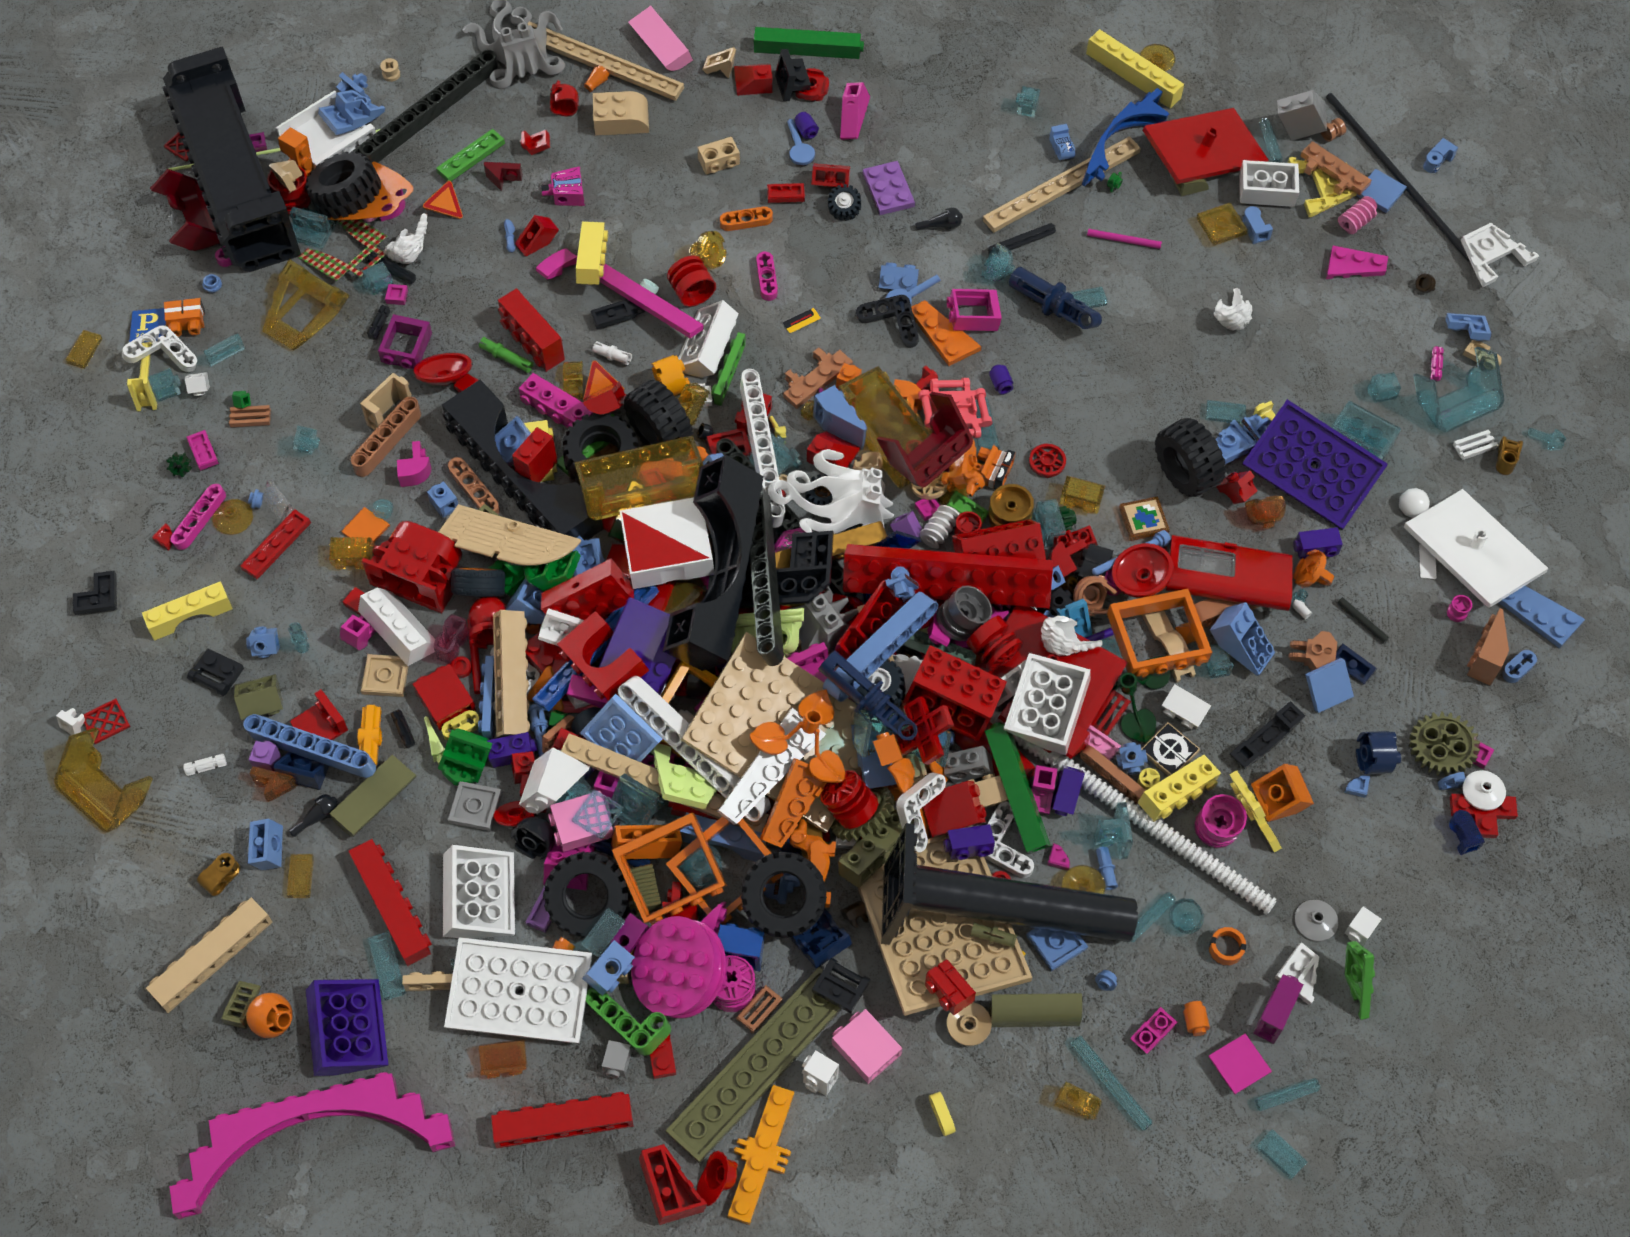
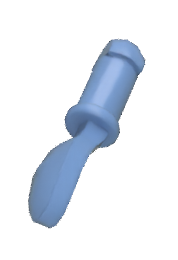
M506 219L504 221L505 239L507 241L506 248L508 252H514L516 248L513 235L515 227L511 220Z

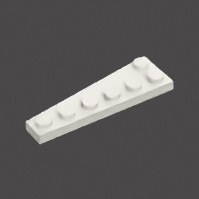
M791 708L779 725L783 727L785 735H788L799 722H802L803 718L795 709ZM800 728L790 739L786 740L788 747L785 752L771 755L760 751L717 812L732 824H737L788 773L793 759L801 760L815 746V734H807ZM822 730L819 733V741L826 735Z

